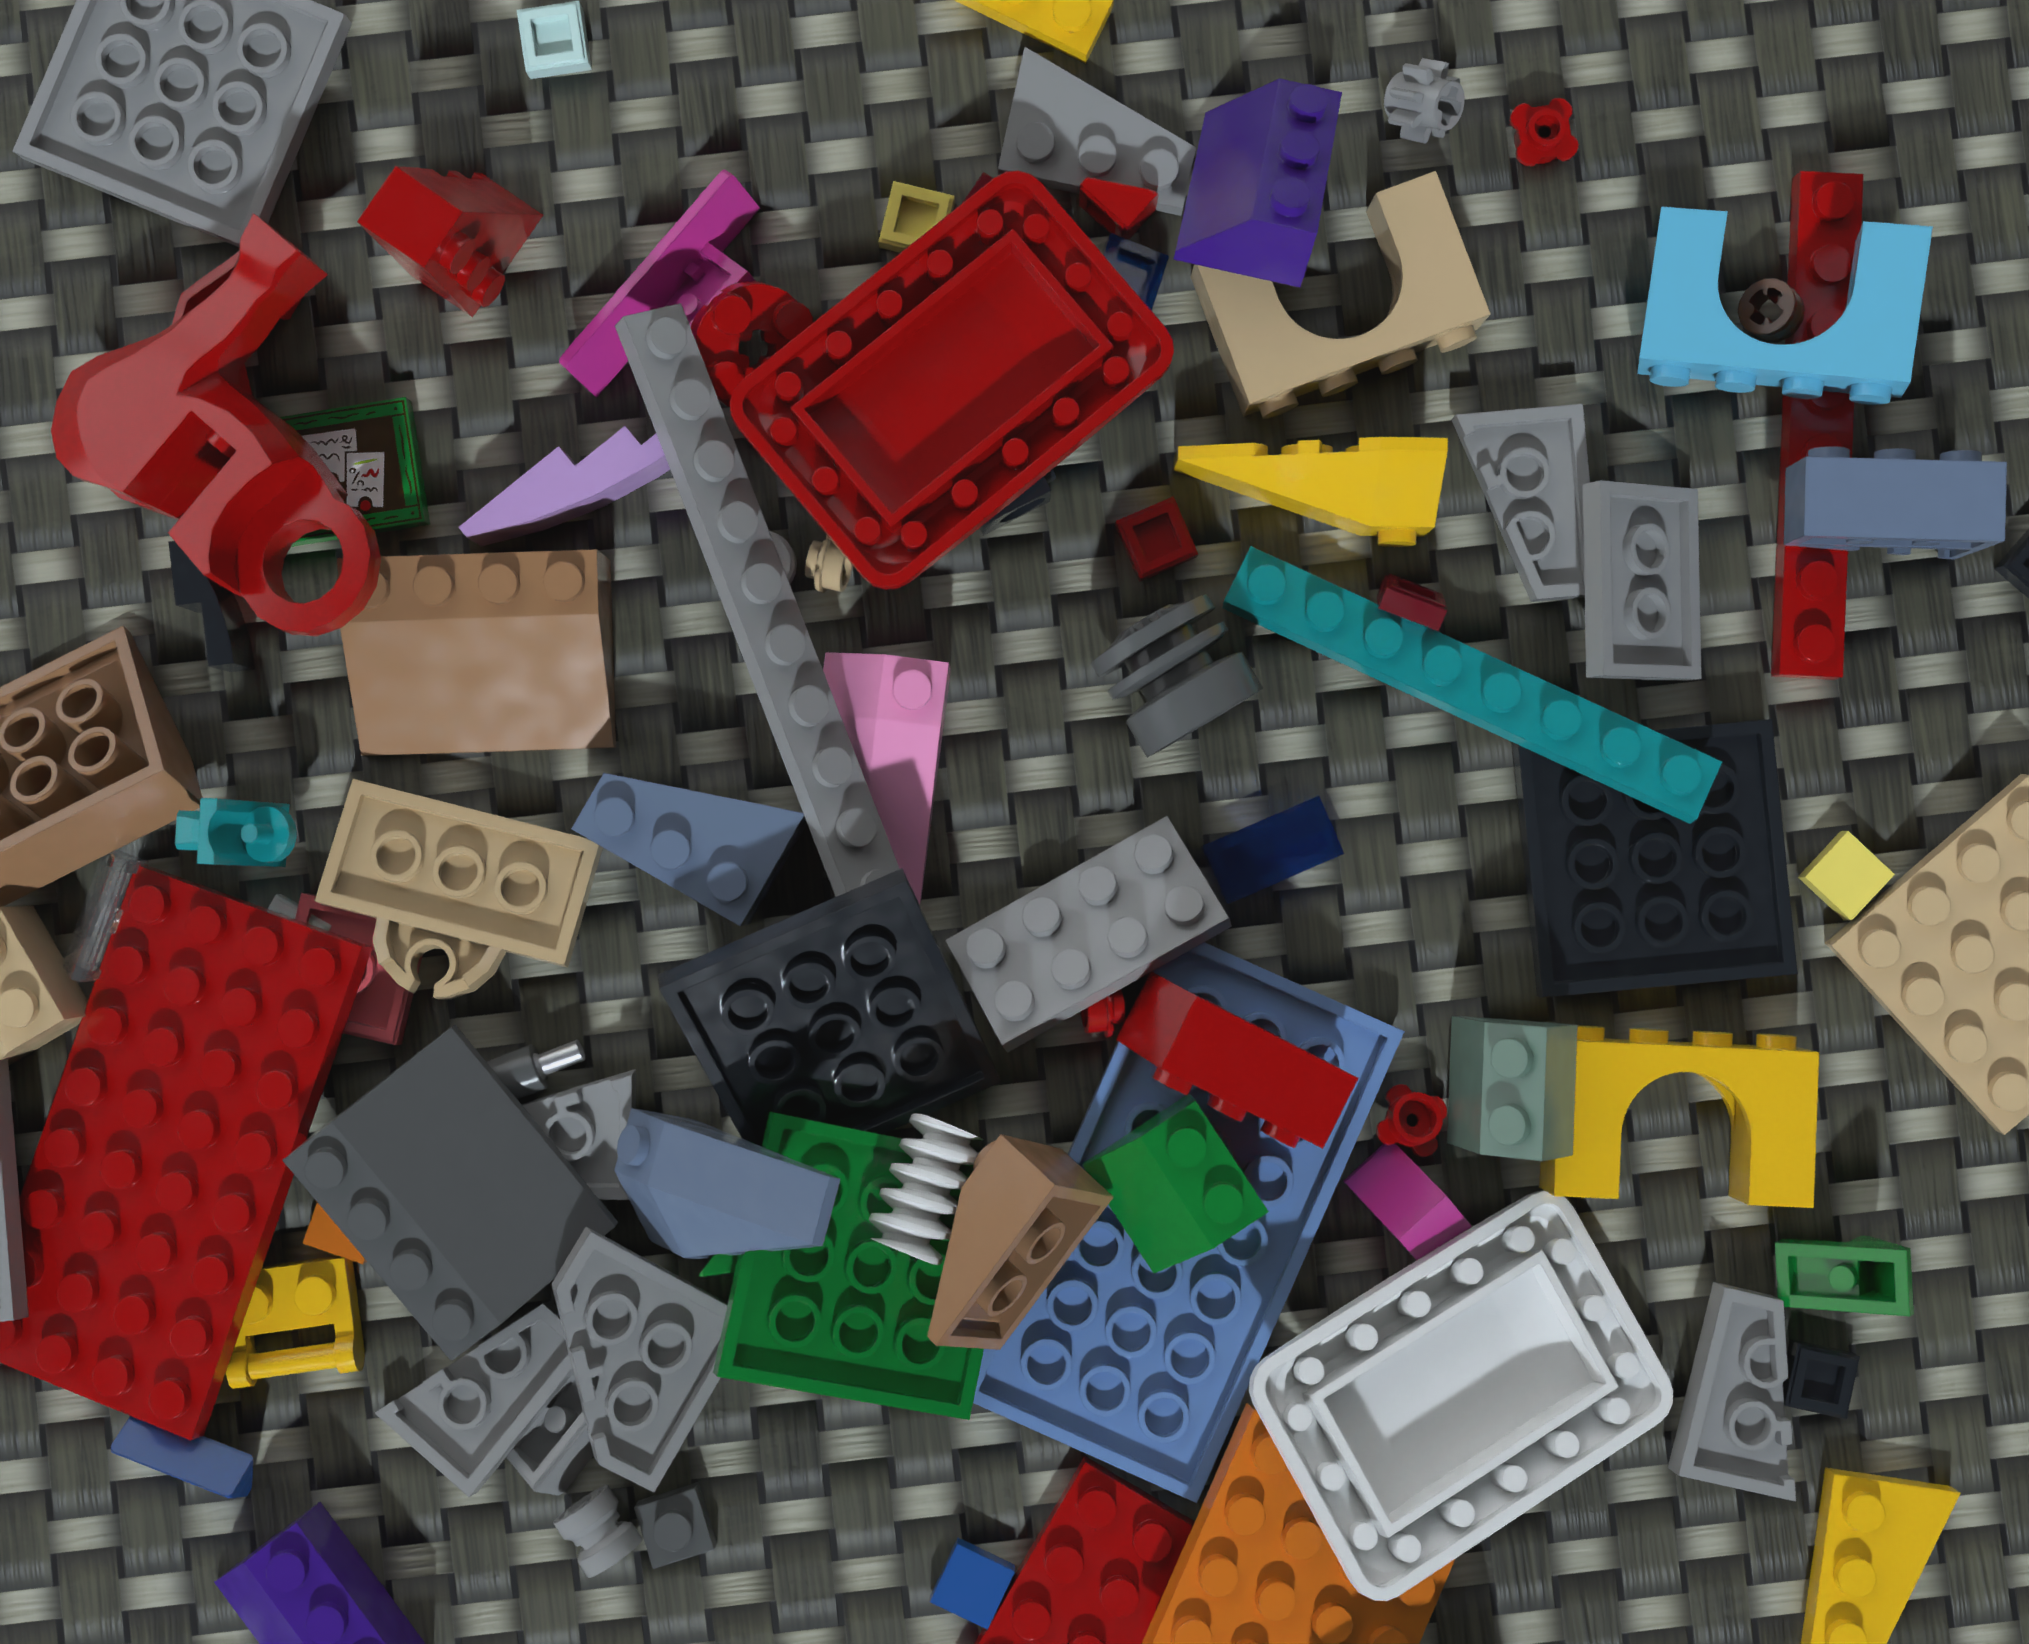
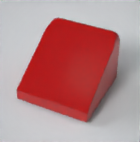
M1086 177L1080 184L1079 206L1120 243L1124 242L1126 244L1156 210L1159 194L1154 190Z

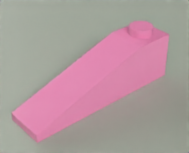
M825 652L823 672L900 869L903 868L920 905L951 673L949 662L887 654Z

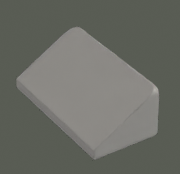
M574 1373L506 1457L534 1492L561 1495L594 1456Z

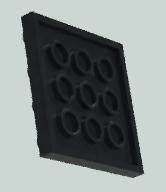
M1772 719L1654 730L1722 761L1699 816L1691 824L1518 744H1512L1538 997L1544 998L1798 974Z
M903 868L657 975L659 989L741 1138L761 1147L769 1112L884 1134L909 1123L912 1114L928 1115L1001 1083L995 1064Z

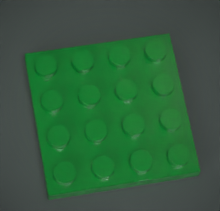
M769 1112L762 1147L840 1178V1183L823 1246L780 1251H745V1254L738 1255L713 1370L716 1377L970 1420L984 1349L936 1346L927 1337L949 1240H930L929 1244L944 1257L940 1265H933L870 1239L882 1238L883 1235L869 1221L871 1213H892L893 1208L879 1196L881 1188H902L903 1186L889 1171L891 1164H912L913 1159L899 1146L903 1138ZM961 1165L959 1169L968 1178L974 1171L973 1165ZM951 1189L949 1194L958 1202L961 1190ZM941 1214L939 1219L952 1231L955 1215Z

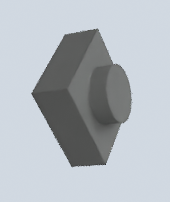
M699 1482L639 1500L634 1507L653 1569L712 1551L717 1545V1539Z

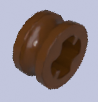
M1776 278L1763 279L1753 283L1744 292L1739 301L1738 316L1740 323L1757 339L1764 342H1780L1788 339L1799 329L1804 319L1805 307L1802 298L1786 282ZM1767 300L1778 304L1783 310L1781 316L1774 322L1768 317L1765 318L1763 313L1759 311Z

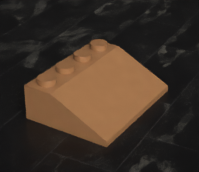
M597 549L381 556L378 584L364 610L340 628L361 756L616 748L610 559ZM337 558L338 578L341 574L343 558Z
M121 626L0 687V907H4L176 820L179 810L194 811L200 808V799L203 796L191 756L131 632L125 626Z

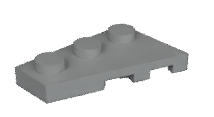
M1024 47L1000 156L998 175L1007 171L1019 170L1033 175L1045 187L1080 194V184L1086 177L1154 190L1159 194L1156 211L1181 216L1196 147Z
M1583 404L1456 414L1451 419L1530 601L1584 598L1582 484L1590 483Z
M636 1069L521 1104L540 1126L545 1135L559 1149L564 1158L587 1183L598 1199L629 1200L614 1169L618 1158L617 1144L620 1134L627 1125L631 1108H636Z
M1713 1282L1668 1469L1678 1476L1796 1501L1795 1479L1788 1474L1787 1445L1793 1443L1791 1420L1785 1417L1783 1382L1788 1378L1783 1300L1769 1294Z

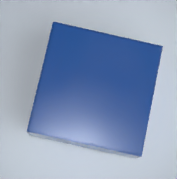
M957 1538L930 1595V1602L988 1630L1015 1573V1564Z

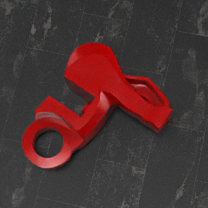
M252 213L240 238L239 252L180 294L170 327L152 337L98 355L71 371L56 401L51 434L56 458L73 476L84 482L108 488L125 501L177 519L176 524L168 532L172 539L204 576L232 593L243 597L257 617L289 634L316 637L342 628L364 610L378 584L381 555L375 531L360 511L344 503L343 500L348 494L313 447L292 426L259 403L252 395L244 363L266 339L280 318L283 320L290 319L303 296L328 275L283 235L255 213ZM319 529L332 530L340 540L344 556L339 578L333 588L321 598L307 603L294 602L284 587L282 578L284 558L292 544L304 534Z

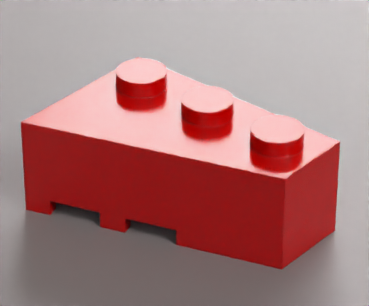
M395 166L357 222L412 277L473 318L480 306L487 307L497 298L505 282L503 273L539 223L543 214L483 173L474 172L471 178H467L458 171L449 170L447 176H442L433 169Z
M1150 972L1116 1038L1117 1041L1157 1066L1152 1076L1155 1080L1187 1096L1192 1086H1197L1211 1093L1206 1103L1207 1105L1239 1122L1243 1121L1247 1112L1264 1119L1265 1121L1260 1131L1292 1148L1296 1147L1300 1138L1322 1149L1324 1148L1359 1079L1332 1063L1193 994L1154 972Z

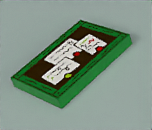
M407 397L280 417L313 447L348 494L343 500L344 503L360 511L375 531V534L430 525L412 401ZM319 529L304 534L291 547L338 540L332 530Z

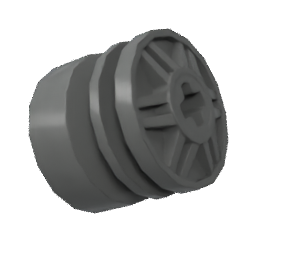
M1208 594L1201 595L1191 601L1173 605L1169 604L1148 615L1120 633L1109 648L1091 663L1099 678L1123 666H1126L1130 672L1129 676L1108 690L1112 700L1126 697L1138 691H1141L1147 702L1129 717L1126 724L1147 758L1209 723L1263 689L1242 652L1226 656L1214 662L1207 652L1228 631L1224 621L1199 634L1194 630L1192 625L1215 609Z

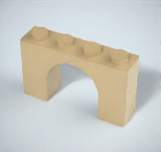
M1436 171L1377 192L1366 211L1390 274L1392 300L1386 319L1377 327L1362 335L1346 339H1333L1313 334L1299 326L1287 314L1278 298L1272 281L1194 264L1191 279L1243 417L1257 411L1261 412L1263 419L1280 415L1295 408L1298 405L1296 397L1320 389L1322 397L1330 396L1357 384L1356 375L1379 367L1382 375L1389 374L1415 363L1418 360L1416 352L1438 344L1440 352L1444 353L1460 348L1477 338L1475 330H1478L1489 317L1490 311Z

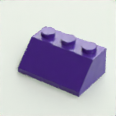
M1279 78L1205 112L1173 260L1300 288L1318 232L1342 92Z
M318 1502L214 1581L259 1644H426L321 1502Z

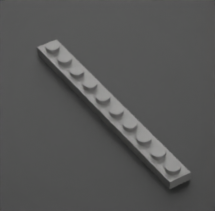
M679 303L623 316L615 325L616 331L834 894L837 897L900 868L682 304Z

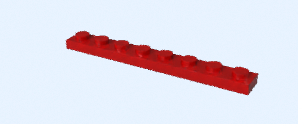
M1800 171L1792 178L1788 285L1802 298L1805 312L1799 329L1788 339H1785V345L1804 342L1822 334L1837 322L1846 309L1855 241L1862 226L1864 174ZM1823 391L1821 397L1814 399L1793 398L1783 395L1771 677L1828 680L1843 678L1848 551L1784 545L1785 472L1787 467L1806 456L1808 457V450L1813 448L1845 447L1850 449L1849 458H1852L1854 402L1849 400L1850 393Z

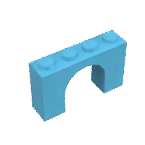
M1661 207L1637 374L1650 375V382L1670 387L1686 386L1689 384V379L1716 381L1715 387L1717 389L1735 393L1752 392L1755 390L1756 385L1782 387L1783 395L1801 399L1819 398L1822 396L1823 391L1850 393L1849 400L1866 405H1883L1890 403L1891 397L1901 398L1911 382L1933 226L1863 221L1855 241L1847 304L1844 313L1834 325L1822 334L1804 342L1783 345L1766 343L1750 337L1733 324L1723 309L1718 292V276L1728 211Z

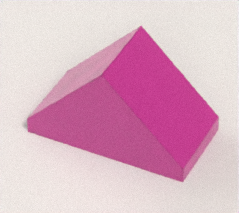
M1396 1144L1381 1145L1344 1180L1345 1184L1415 1260L1422 1258L1472 1227L1448 1196Z

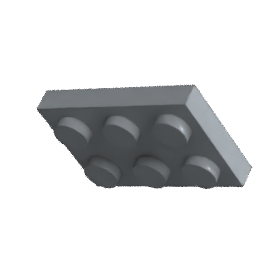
M1602 480L1582 484L1586 678L1669 681L1702 679L1698 489Z

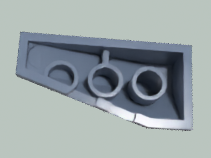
M631 1108L627 1125L621 1132L618 1140V1158L614 1171L651 1242L683 1258L703 1259L708 1258V1255L716 1254L742 1255L745 1254V1251L755 1250L780 1251L823 1246L840 1178L695 1119Z

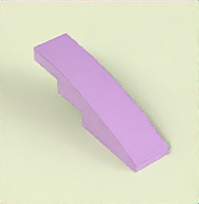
M623 426L578 464L558 446L460 525L459 529L467 538L481 547L544 531L607 506L662 476L670 470L657 434H654L641 445L628 428Z

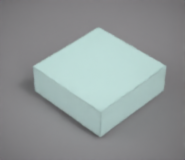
M579 1L517 10L525 70L530 79L592 70L584 12Z

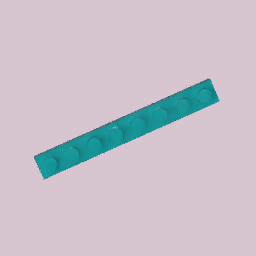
M1250 546L1223 602L1222 608L1689 824L1698 818L1722 763L1720 760L1436 630L1378 608L1377 603Z

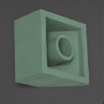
M1452 1016L1447 1143L1481 1155L1535 1161H1547L1572 1156L1578 1025Z

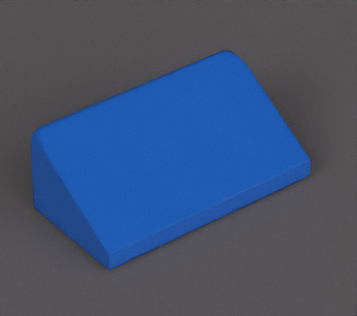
M130 1416L111 1445V1452L226 1498L248 1496L252 1489V1455L205 1436L188 1440Z

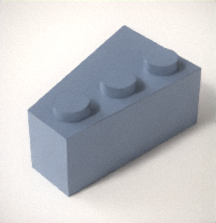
M1819 447L1808 450V457L1806 456L1786 468L1784 545L1856 551L1860 547L1887 548V554L1909 555L1911 554V548L1938 549V558L1955 560L2005 541L2007 462L1982 461V452L1948 451L1940 454V460L1916 459V451L1912 449H1883L1875 451L1874 458H1849L1850 449Z
M603 773L571 829L735 924L744 926L751 923L805 829L807 821L801 812Z

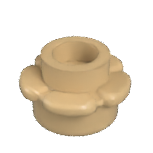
M828 535L823 542L814 540L808 551L805 576L814 579L815 589L821 593H825L827 589L843 592L849 582L853 565Z

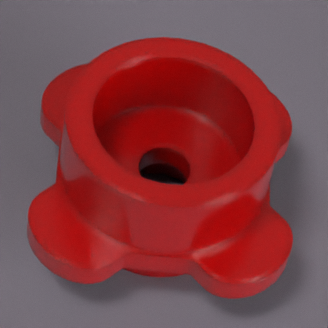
M1554 98L1548 105L1531 107L1529 104L1522 103L1514 108L1510 115V124L1516 129L1514 134L1515 155L1521 164L1532 167L1536 164L1548 163L1555 158L1567 161L1575 155L1579 143L1571 135L1569 118L1573 113V109L1568 101L1562 98ZM1546 127L1549 130V136L1541 137L1538 132L1539 128Z
M1404 1084L1391 1087L1386 1093V1100L1389 1106L1385 1119L1379 1122L1376 1127L1379 1140L1385 1145L1399 1143L1410 1147L1418 1157H1426L1433 1154L1438 1147L1435 1137L1439 1134L1443 1119L1447 1115L1446 1104L1438 1096L1411 1092L1410 1088ZM1408 1115L1416 1117L1417 1124L1415 1126L1408 1125L1406 1121Z

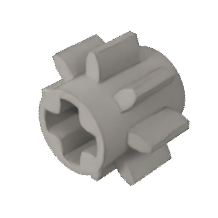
M1422 58L1419 66L1405 63L1403 71L1397 73L1390 80L1385 92L1384 108L1389 117V124L1402 126L1400 130L1401 139L1426 144L1430 136L1443 138L1445 131L1452 129L1459 121L1465 102L1464 90L1460 84V78L1447 76L1449 63Z

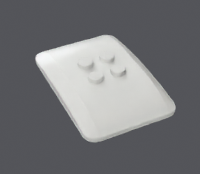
M1537 1191L1524 1196L1350 1301L1263 1358L1254 1367L1249 1380V1394L1252 1403L1347 1578L1358 1593L1375 1601H1388L1408 1591L1659 1424L1668 1415L1673 1404V1388L1669 1377L1576 1210L1566 1197L1553 1196L1546 1191Z

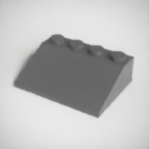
M456 1024L311 1135L282 1160L450 1361L454 1360L502 1324L557 1276L585 1227L605 1236L618 1223Z

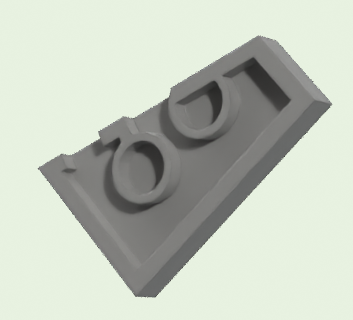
M551 1301L541 1304L478 1345L479 1347L448 1367L441 1369L424 1380L422 1384L375 1412L379 1418L468 1497L479 1492L573 1374L558 1308Z

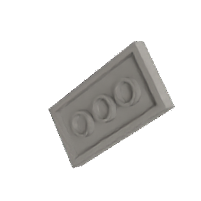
M1165 816L946 939V942L1001 1045L1008 1053L1232 927L1228 915L1168 816Z

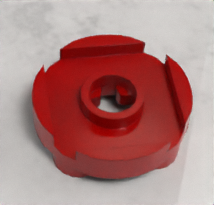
M757 281L734 283L720 290L723 293L715 296L708 306L703 305L695 315L691 330L718 400L722 404L730 407L732 392L739 382L813 323L810 310L804 304L794 299L787 291ZM753 330H761L762 341L768 343L767 354L760 356L757 364L749 365V356L739 353L740 341H750Z

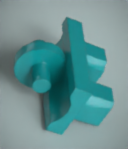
M201 798L200 811L179 810L177 813L175 846L179 850H198L197 864L286 867L287 856L295 847L297 830L296 824L289 814L290 804Z

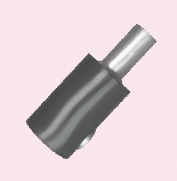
M575 1040L539 1054L534 1045L530 1044L486 1062L517 1100L547 1089L549 1087L548 1074L584 1061L585 1054L580 1042Z

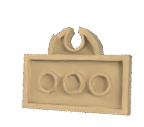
M352 779L315 902L375 918L376 925L373 944L378 963L398 985L412 993L416 992L421 983L417 973V964L420 957L429 950L443 949L449 957V969L446 975L434 984L433 997L438 1000L453 999L476 991L495 975L506 952L569 967L603 847L584 837Z

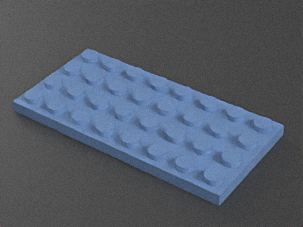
M1205 942L1152 972L1358 1077L1359 1079L1323 1149L1300 1138L1296 1147L1292 1148L1260 1131L1265 1121L1264 1119L1247 1112L1243 1121L1239 1122L1207 1105L1206 1103L1211 1093L1193 1085L1189 1093L1196 1100L1269 1212L1214 1249L1154 1274L1110 1206L1107 1205L1000 1350L984 1349L973 1401L974 1404L1195 1503L1199 1500L1247 1391L1250 1376L1254 1367L1261 1359L1405 1032ZM1117 1041L1068 1152V1155L1084 1170V1162L1186 1096L1152 1078L1157 1066Z

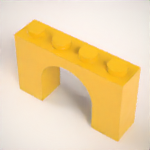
M1578 1025L1573 1155L1540 1161L1539 1188L1553 1196L1619 1199L1621 1133L1624 1117L1629 1105L1635 1096L1652 1081L1672 1073L1693 1072L1703 1077L1717 1090L1728 1110L1731 1124L1728 1196L1747 1205L1814 1208L1819 1052L1796 1047L1797 1036L1756 1034V1045L1732 1044L1733 1033L1693 1031L1692 1042L1668 1041L1669 1030L1629 1028V1039L1604 1038V1027Z

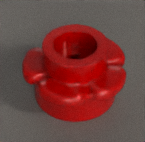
M1122 989L1080 1012L1085 1033L1104 1031L1105 1037H1111L1114 1032V1024L1124 1023L1125 1004Z

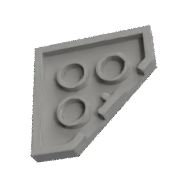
M585 1227L552 1282V1288L594 1458L600 1466L655 1492L721 1378L716 1377L713 1370L728 1303L594 1230Z

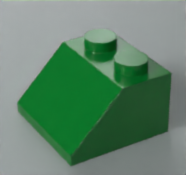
M1190 1093L1083 1163L1087 1173L1113 1196L1108 1205L1154 1274L1214 1249L1269 1212Z

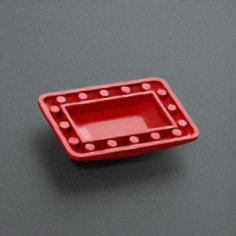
M1019 170L1007 171L993 178L743 378L732 392L730 412L739 431L859 574L875 587L885 590L898 589L910 583L987 523L1157 382L1170 368L1174 354L1173 339L1162 322L1045 186L1029 173Z

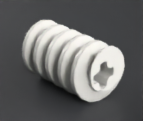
M912 1114L909 1121L923 1134V1138L901 1139L899 1146L913 1159L912 1164H891L889 1171L903 1186L902 1188H881L879 1196L893 1208L892 1213H871L869 1221L883 1235L882 1238L870 1239L930 1264L940 1265L944 1257L929 1244L930 1240L950 1239L951 1230L939 1218L941 1214L955 1215L958 1202L949 1193L951 1189L961 1190L968 1177L959 1170L960 1166L973 1165L978 1155L969 1145L971 1140L983 1139L927 1115Z

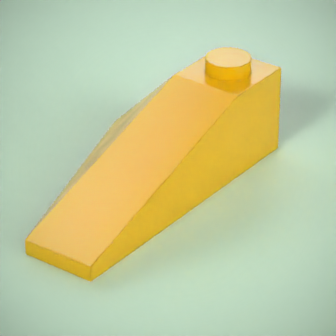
M1366 437L1359 438V445L1348 447L1345 449V452H1333L1332 446L1322 444L1320 440L1298 441V444L1281 447V454L1268 455V446L1259 443L1178 446L1173 459V471L1359 536H1378L1379 546L1408 547L1416 545V537H1424L1435 528L1448 452V438Z

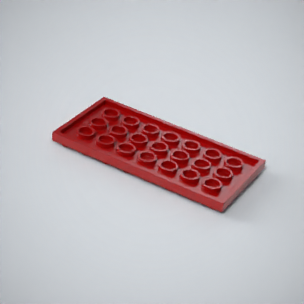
M135 865L84 1011L85 1017L80 1022L19 1197L29 1317L0 1322V1363L188 1440L204 1436L294 1177L292 1171L282 1160L307 1139L373 947L151 866Z

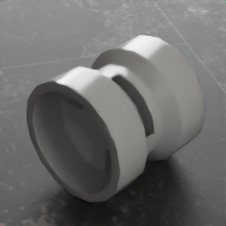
M607 1484L592 1491L571 1505L553 1522L564 1540L573 1541L577 1547L581 1545L582 1548L579 1551L577 1562L588 1578L602 1573L619 1562L643 1540L633 1523L617 1521L620 1517L617 1512L619 1501Z

